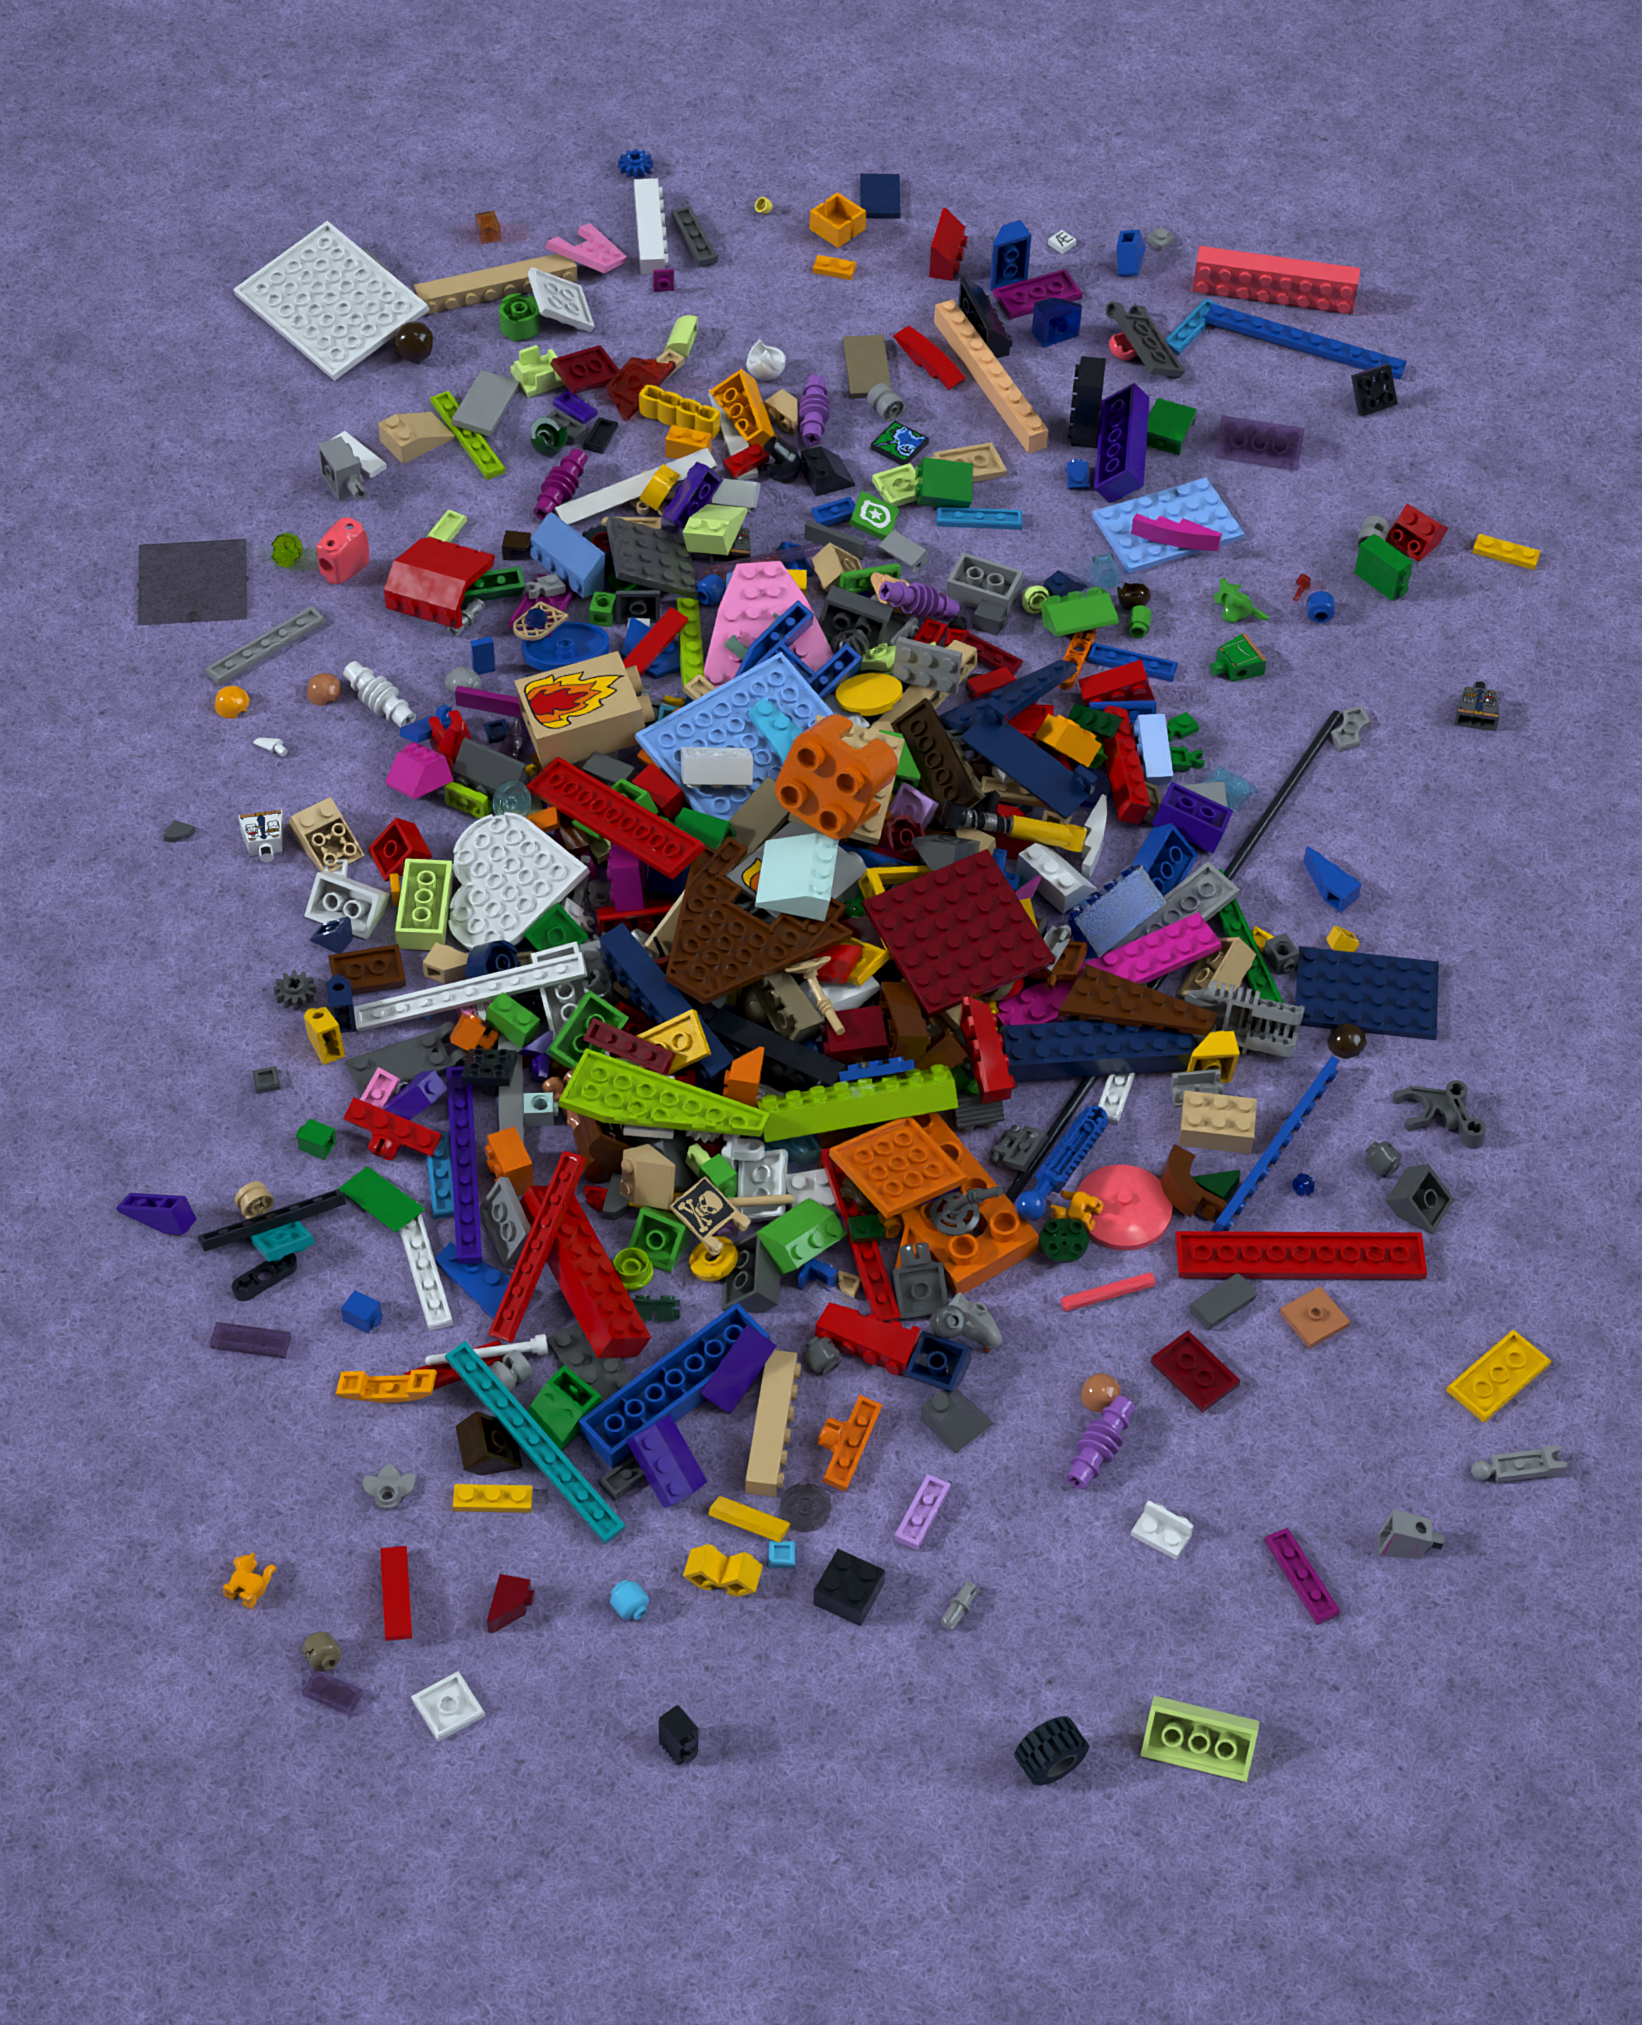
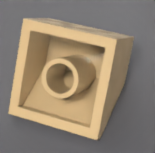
M830 542L812 558L815 566L814 570L821 581L820 585L827 593H829L831 585L839 587L841 573L862 569L860 561L856 556Z
M649 1144L623 1150L620 1193L633 1204L669 1210L670 1205L673 1204L676 1165Z

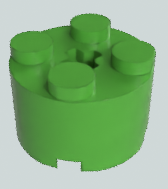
M521 293L506 296L501 301L499 306L500 330L512 341L518 342L528 339L540 332V312L536 299L533 296L523 297Z

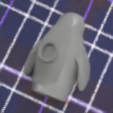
M959 1292L949 1305L960 1308L965 1314L966 1327L961 1335L969 1340L981 1342L984 1345L985 1352L988 1353L991 1349L1001 1344L1002 1334L984 1304L969 1302Z

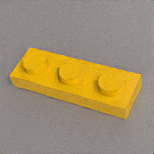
M1478 534L1472 553L1535 570L1541 551Z
M454 1484L453 1511L531 1513L533 1487L532 1485Z

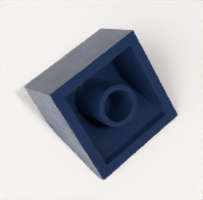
M922 1331L904 1377L952 1393L962 1382L970 1364V1347Z

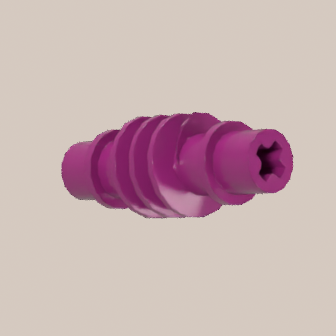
M572 449L567 457L562 458L560 466L552 467L545 481L541 484L542 493L538 495V503L533 510L535 516L540 520H544L548 513H555V507L560 506L562 501L568 502L571 500L572 495L580 484L577 477L582 476L584 473V465L588 460L587 455L583 451Z

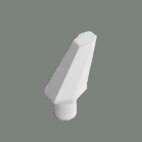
M258 738L253 742V744L272 753L276 751L281 757L285 756L288 752L282 746L283 742L281 739Z

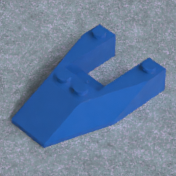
M797 600L751 644L734 678L782 652L817 695L824 699L861 668L862 657L846 643L815 673L789 649L813 625L814 614Z

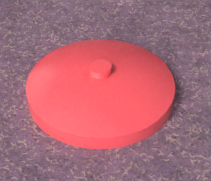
M1122 1164L1105 1166L1090 1173L1077 1188L1076 1192L1082 1191L1089 1196L1097 1197L1104 1204L1100 1214L1095 1211L1090 1212L1091 1219L1095 1220L1093 1230L1089 1231L1084 1227L1088 1237L1104 1247L1124 1251L1141 1249L1160 1239L1169 1227L1172 1216V1203L1165 1195L1161 1181L1147 1170Z

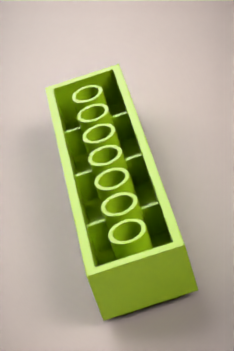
M941 1064L933 1065L930 1069L922 1071L920 1069H912L906 1071L905 1074L882 1075V1078L877 1079L870 1077L861 1078L858 1082L849 1084L848 1082H838L834 1086L827 1088L815 1086L810 1088V1091L805 1092L792 1090L787 1092L786 1095L777 1097L776 1095H766L762 1099L757 1100L758 1109L770 1113L769 1120L763 1131L765 1142L959 1108L955 1080L948 1066Z

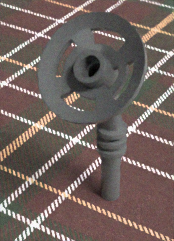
M1000 1186L988 1189L976 1188L968 1190L966 1194H944L937 1198L931 1206V1223L939 1232L945 1235H965L971 1232L979 1222L980 1211L977 1204L984 1202L985 1199L1002 1196L1003 1188ZM945 1201L942 1212L936 1213L938 1205ZM967 1211L973 1212L972 1219L969 1223L965 1224L963 1220L967 1216ZM943 1220L950 1225H956L957 1227L946 1226L943 1223H941V1221Z

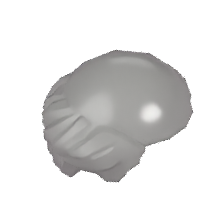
M457 667L447 674L445 686L448 691H452L454 694L457 686L479 690L481 678L472 668Z

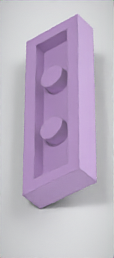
M929 1474L926 1475L895 1533L894 1541L915 1550L920 1548L950 1491V1483Z

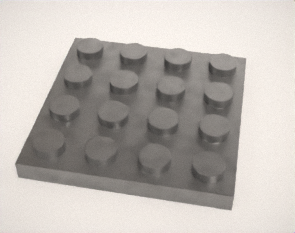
M608 517L606 527L616 579L692 599L697 598L699 592H696L697 582L690 552L687 551L683 535L647 527L640 523L636 524L625 521L622 518Z

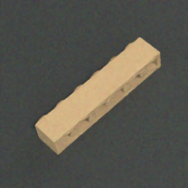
M774 1350L765 1363L746 1475L745 1493L776 1497L777 1489L783 1488L784 1473H780L781 1466H786L788 1451L784 1450V1445L790 1444L791 1429L787 1428L788 1422H793L795 1407L791 1406V1401L797 1400L798 1385H794L795 1378L800 1379L802 1363H797V1353Z

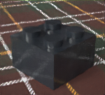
M837 1549L814 1589L813 1605L861 1626L884 1585L885 1570Z

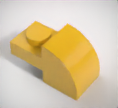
M662 464L649 481L639 499L657 511L681 475Z

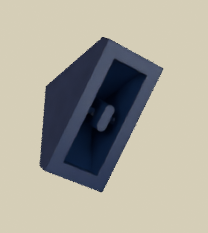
M346 916L323 923L310 938L311 942L337 954L342 953L353 940L351 919Z

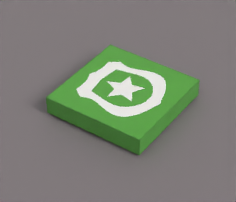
M861 491L849 525L883 541L893 530L899 508Z

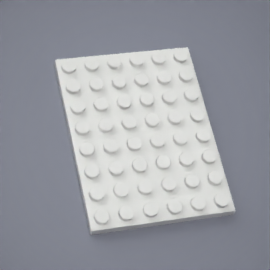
M328 221L233 289L234 294L334 381L392 339L401 325L406 322L416 321L429 311L428 304Z

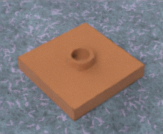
M1321 1286L1281 1307L1279 1312L1309 1349L1350 1326L1349 1319Z

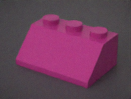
M414 742L407 744L403 750L397 752L385 782L390 788L415 800L454 780L445 756Z

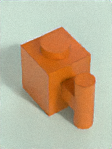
M463 1013L449 1038L451 1043L467 1051L475 1049L477 1044L482 1046L481 1048L492 1049L500 1033L491 1029L488 1036L483 1035L486 1029L485 1024L482 1023L483 1019L474 1013H470V1015Z

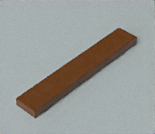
M537 753L531 754V760L538 775L543 769ZM560 811L561 828H558V832L565 850L570 854L590 850L585 832L573 825L574 819Z

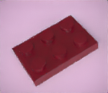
M601 345L554 358L550 363L551 367L573 395L620 381L623 376Z
M1188 1330L1151 1357L1150 1363L1202 1413L1240 1384V1379Z

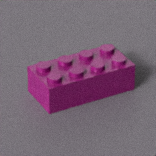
M610 842L611 849H609L607 878L608 882H611V903H615L616 912L644 909L648 874L647 864Z

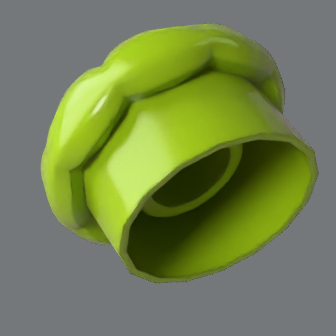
M626 1248L621 1250L611 1262L627 1291H637L646 1287L653 1277V1265L647 1254L641 1249Z

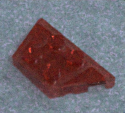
M631 357L606 385L607 392L625 422L639 409V393L646 385L659 387L676 368L674 361L658 363L657 359L644 360Z

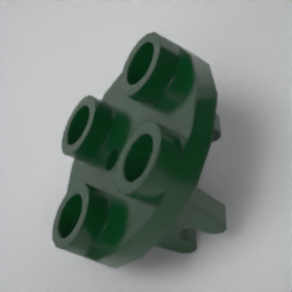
M1061 1218L1048 1220L1045 1223L1044 1228L1041 1230L1039 1243L1041 1250L1048 1258L1055 1262L1069 1263L1083 1257L1088 1248L1089 1238L1081 1221Z

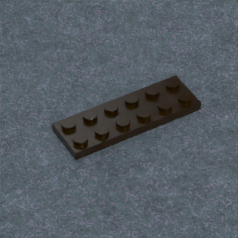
M924 698L890 723L894 732L902 734L920 773L919 782L926 796L939 804L935 810L939 822L945 801L963 804L968 809L980 800L929 699Z

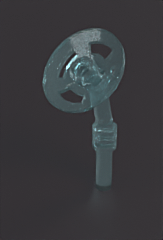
M534 771L532 778L528 780L527 784L537 776L536 771ZM518 780L505 781L497 788L494 794L495 816L504 815L501 809V800H503L505 812L515 814L522 812V816L527 818L531 809V798L535 797V795L531 794L526 785ZM516 786V792L505 793L508 788Z

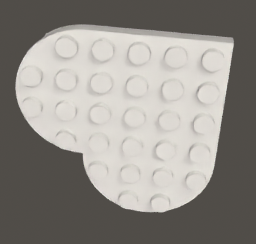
M505 812V815L494 817L492 814L485 816L470 825L462 833L454 847L453 853L455 856L452 866L462 886L455 893L450 903V920H448L450 930L457 941L470 951L476 945L499 940L508 941L515 946L525 937L523 934L551 907L568 895L590 873V870L525 817Z

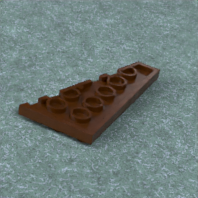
M1088 964L1085 965L1058 1011V1017H1066L1067 1014L1076 1015L1081 1020H1088L1089 1017L1099 1018L1104 1023L1142 1027V1024L1155 1026V1029L1164 1030V1027L1175 1028L1181 1033L1204 1036L1209 1035L1218 1018L1217 1013Z

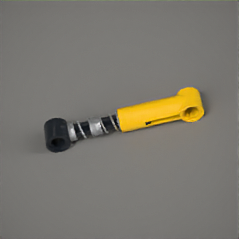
M949 801L944 802L940 820L941 826L961 830L963 827L975 826V829L980 827L984 831H1002L1004 834L1007 833L1009 838L1058 846L1076 852H1082L1087 832L1086 828L1072 824L1063 825L1011 815L1007 819L1003 815L997 817L996 814L976 813L975 810L971 811V809H967V806Z

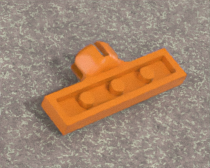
M859 1394L851 1415L846 1422L839 1421L833 1417H829L825 1421L818 1437V1444L829 1449L833 1455L823 1477V1483L846 1492L883 1406L882 1404Z

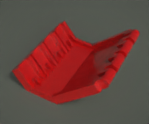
M430 536L425 539L421 538L393 561L384 587L386 608L459 629L463 625L461 604L466 589L494 566L495 555L483 551L478 552L476 549L442 541Z

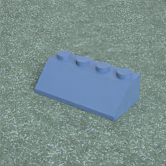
M548 513L531 537L530 556L545 567L546 570L552 574H557L562 582L582 598L594 594L595 591L603 590L605 553L554 513Z

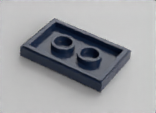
M860 173V207L866 210V218L900 219L899 174Z

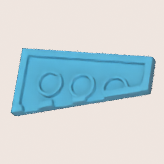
M763 698L748 710V716L762 736L767 738L770 742V747L774 753L777 752L782 759V764H784L794 740L804 731L766 698Z

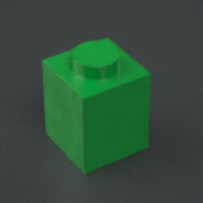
M310 1118L304 1126L302 1125L298 1129L296 1134L299 1150L325 1160L337 1142L334 1128Z

